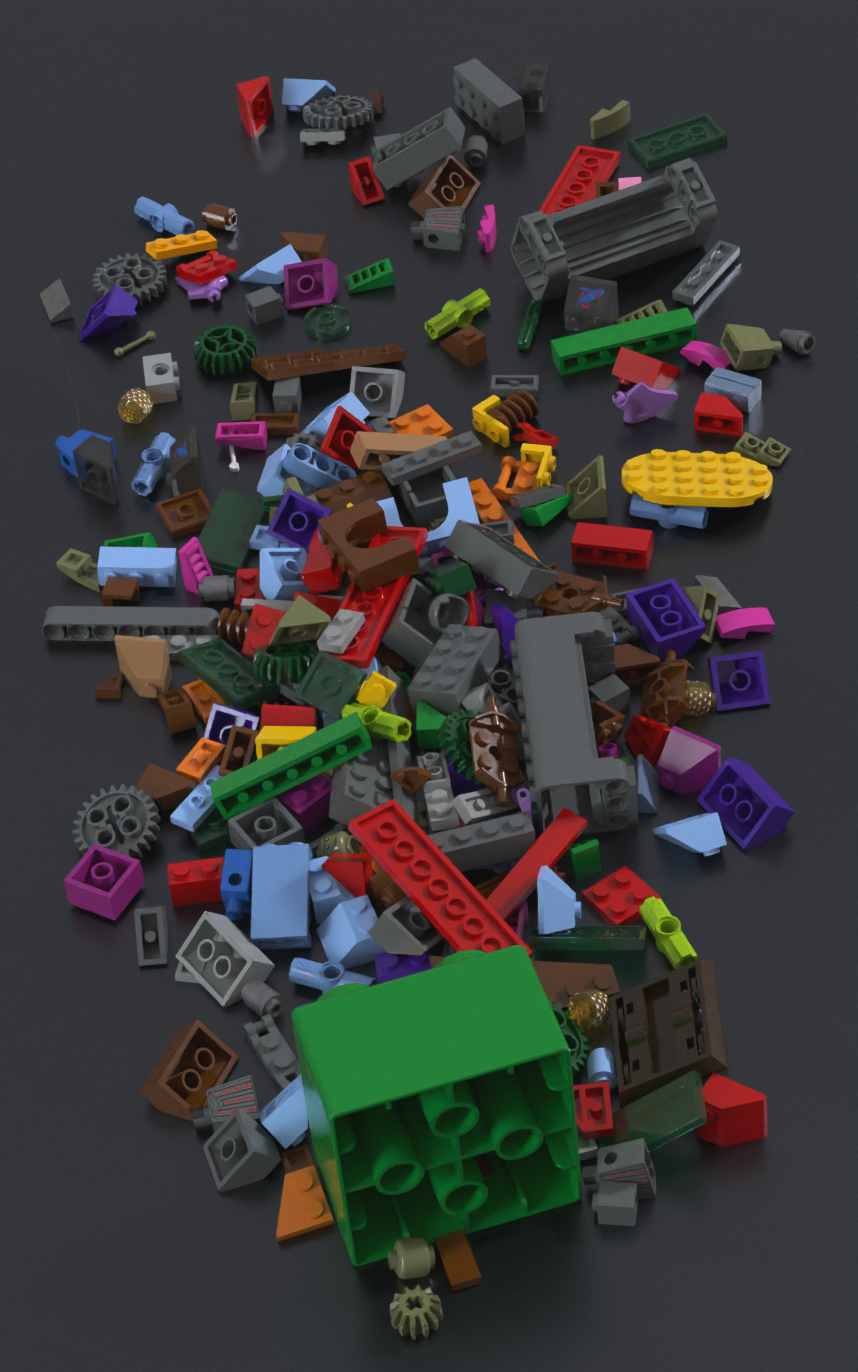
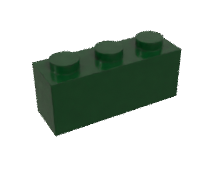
M451 558L424 569L426 577H423L426 588L437 596L445 593L460 596L477 589L470 568L464 562Z

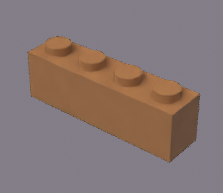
M357 431L350 453L359 469L382 470L381 464L447 440V437Z

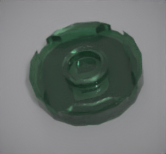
M325 304V307L320 309L319 306L314 307L307 312L304 318L306 332L317 339L337 338L345 334L351 326L348 310L336 304Z

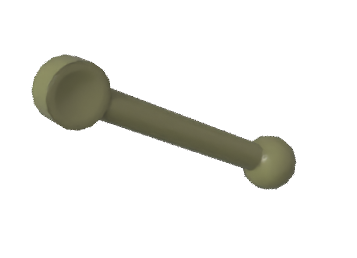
M148 331L146 336L122 348H116L114 354L118 357L122 356L123 352L146 340H154L156 338L155 332Z

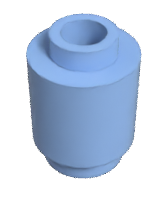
M606 1048L593 1050L587 1059L588 1084L608 1081L609 1089H614L618 1084L615 1056Z

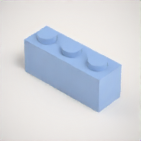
M100 547L97 566L98 582L100 586H105L108 577L137 579L139 587H175L177 571L176 548Z

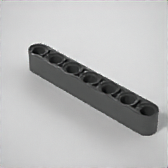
M52 606L46 611L42 633L50 640L114 641L115 635L142 637V635H216L220 616L212 608Z

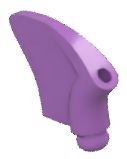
M179 276L175 278L176 283L188 292L189 300L208 298L211 302L214 300L219 301L221 290L228 285V280L225 276H220L203 285L181 279Z
M640 381L627 393L618 391L616 392L618 397L613 395L612 398L617 407L624 411L623 420L627 423H637L664 411L678 399V395L674 391L653 389Z
M522 784L512 789L511 796L514 803L519 807V812L527 811L533 825L530 792Z

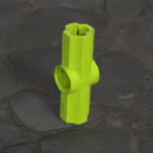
M479 288L459 302L453 299L449 300L443 306L441 313L424 323L425 330L430 338L436 340L456 326L465 328L471 323L475 314L491 305L490 298L487 296L486 291Z
M357 703L346 704L341 711L342 719L357 712L368 733L377 740L386 738L400 743L404 740L407 741L412 734V724L408 719L383 712L376 705L367 707Z
M654 896L645 899L644 903L639 906V913L655 937L657 949L665 953L674 969L676 970L698 961L697 954L681 931L680 921L671 915L662 899H657Z

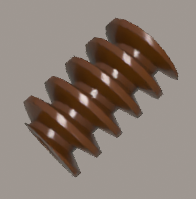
M519 390L486 413L507 426L510 434L512 430L518 428V423L531 420L533 416L539 414L540 409L537 401L531 394L524 390Z
M225 607L218 620L219 637L222 640H230L233 643L239 642L243 645L250 621L248 613L243 612L240 615L238 610H233L230 614V609Z

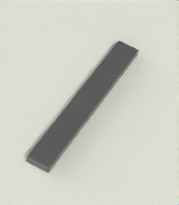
M386 665L379 669V674L395 682L396 688L383 707L384 712L406 718L402 680ZM409 738L407 741L404 740L400 743L387 739L391 780L392 774L397 770L413 767ZM392 780L394 799L420 827L416 792L412 794Z

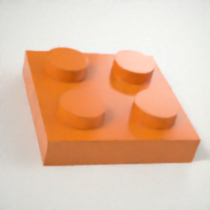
M428 404L389 422L397 434L446 436L447 439L454 437L453 428Z

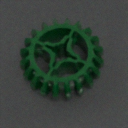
M227 323L224 326L217 324L215 328L208 327V331H202L201 336L196 337L193 347L194 359L200 369L205 370L206 373L213 372L214 376L219 373L223 374V376L227 373L234 375L236 371L242 372L243 368H249L250 358L257 356L256 339L250 330H245L244 326L237 327L236 323L232 326H228Z
M306 641L274 646L269 644L263 645L255 650L253 668H255L257 677L265 682L270 681V683L300 684L303 681L309 682L312 679V673L315 672V668L322 666H318L316 660L319 652L318 646Z

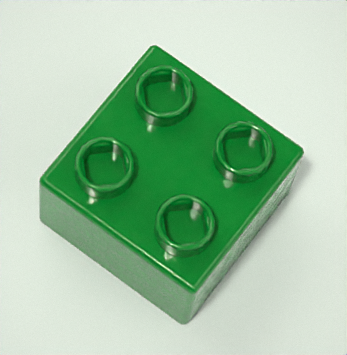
M514 945L489 953L478 950L459 951L443 959L433 969L373 986L358 983L337 986L324 993L316 1002L298 1006L292 1011L291 1019L315 1161L353 1265L362 1266L388 1258V1252L393 1251L394 1244L399 1239L423 1237L428 1244L433 1245L435 1237L462 1229L465 1235L575 1203L581 1199L582 1186L570 1049L527 950L523 946ZM483 1153L486 1154L495 1173V1176L483 1179L475 1156Z

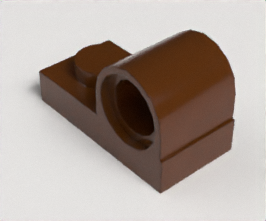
M183 688L157 694L159 705L164 711L171 735L197 727L192 703Z

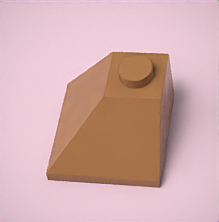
M115 635L114 641L120 671L124 674L125 681L140 697L158 698L157 694L167 692L173 676L166 639Z

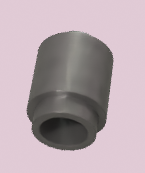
M229 575L204 576L203 581L199 582V596L204 597L205 602L230 601V598H235L236 580L235 578H229Z
M251 980L242 989L241 997L244 999L245 1005L261 1017L270 1014L273 1018L282 1011L283 997L263 981Z

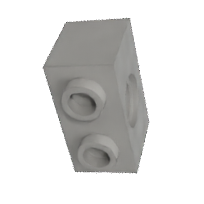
M171 353L142 357L147 396H150V398L148 397V402L150 400L149 405L152 402L153 404L177 401L176 391H180L181 388L177 361L172 362Z

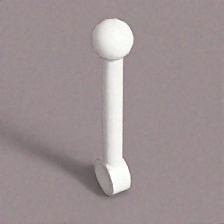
M229 445L231 457L229 468L231 472L239 471V464L236 462L234 446Z

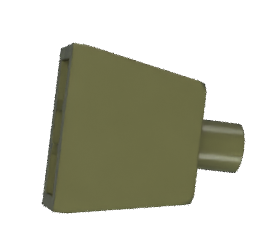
M726 324L720 341V345L736 371L767 368L772 356H779L782 352L781 342L771 341L765 330L758 327Z

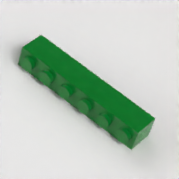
M688 307L570 335L551 340L552 360L560 376L615 363L621 347L643 355L686 346L691 341H697V324Z
M355 712L210 783L212 799L226 820L372 749L369 733L358 713Z

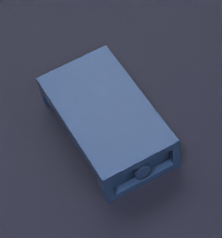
M292 842L289 845H275L268 843L259 847H253L251 941L259 950L311 948L309 888L312 852L309 844Z

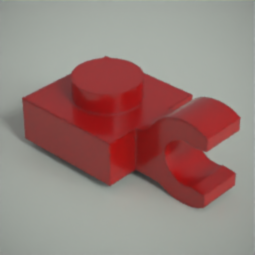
M527 422L517 424L518 427L522 428L523 435H514L516 441L552 446V449L557 448L559 438L542 429L536 430Z

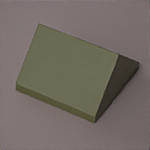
M599 455L566 484L567 494H573L574 497L573 501L568 504V517L571 519L608 517L604 460Z
M298 595L279 621L269 639V645L274 646L318 640L330 624V616Z

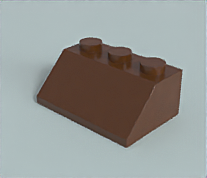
M447 155L442 158L439 164L431 166L408 204L423 219H425L428 209L464 206L465 210L481 182L453 155Z
M378 470L368 471L309 494V496L315 495L319 504L333 510L332 514L346 509L349 503L356 505L370 498L380 501L392 497L387 482Z
M196 1019L178 1028L139 1093L159 1111L193 1121L192 1110L209 1106L206 1091L222 1085L239 1056Z

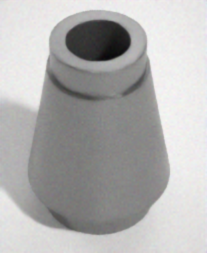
M783 329L779 334V341L801 355L810 353L815 346V337L809 331Z

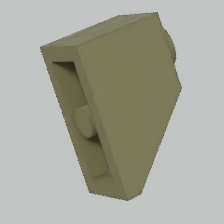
M705 585L682 587V591L706 625V631L699 640L712 644L721 594Z

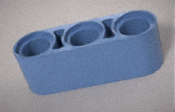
M302 443L294 444L282 463L283 468L288 473L320 489L356 477L355 471L350 466Z

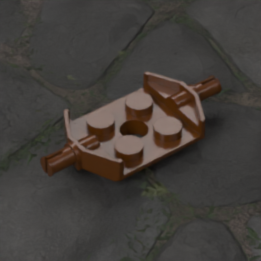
M552 563L547 567L560 576L533 598V606L565 615L584 612L599 613L603 609L606 610L607 607L622 610L624 607V599L611 597L608 594L606 576L603 575L602 582L557 571L556 563ZM567 596H575L570 599H565V597Z
M673 650L666 651L665 662L661 663L654 671L649 672L644 678L640 716H645L667 727L674 725L690 710V707L684 702L687 670H694L687 660H676L677 654Z
M489 696L486 698L488 712L475 716L468 722L474 776L492 788L493 792H497L498 806L508 807L510 805L508 791L521 786L528 780V777L521 779L516 734L522 729L506 715L500 713L498 698L496 696ZM489 751H491V752L495 755L496 760H495L494 756L489 753Z

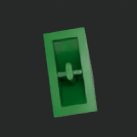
M421 700L417 702L416 718L418 749L440 748L439 745L443 741L437 738L440 734L438 729L447 717Z
M597 839L582 840L574 843L561 857V860L575 881L601 871Z

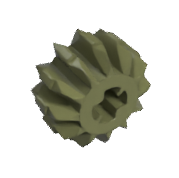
M417 1284L415 1290L410 1291L405 1287L403 1294L395 1293L394 1302L390 1303L389 1312L390 1316H392V1326H394V1329H399L402 1337L411 1333V1337L415 1340L417 1334L422 1333L427 1338L429 1330L437 1331L438 1322L442 1321L443 1312L440 1298H438V1295H433L430 1287L421 1291L420 1286Z

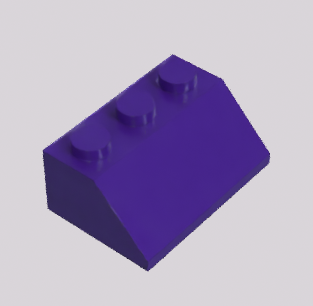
M674 578L626 593L627 617L632 625L637 627L640 637L650 653L660 658V664L665 662V653L668 650L676 652V659L684 657L706 631V625Z
M731 757L726 758L697 798V801L709 813L718 812L721 826L745 850L779 834L795 813L748 763Z

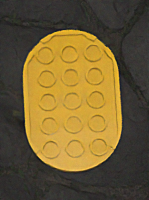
M654 449L651 453L627 460L622 468L621 483L630 494L637 492L639 496L643 497V500L657 504L742 507L754 504V501L758 498L766 499L772 491L773 477L766 465L741 457L736 452L715 454L711 451L690 453L686 450L665 452L661 449Z

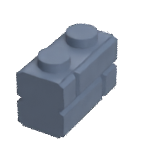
M720 367L714 369L704 384L705 393L726 396L739 411L746 413L752 411L762 396L760 379Z

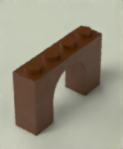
M374 498L318 520L320 531L317 532L320 543L328 547L331 557L333 559L337 558L342 571H347L353 585L357 584L363 592L420 569L416 548L406 536L374 548L364 549L355 547L361 541L388 530L384 510Z

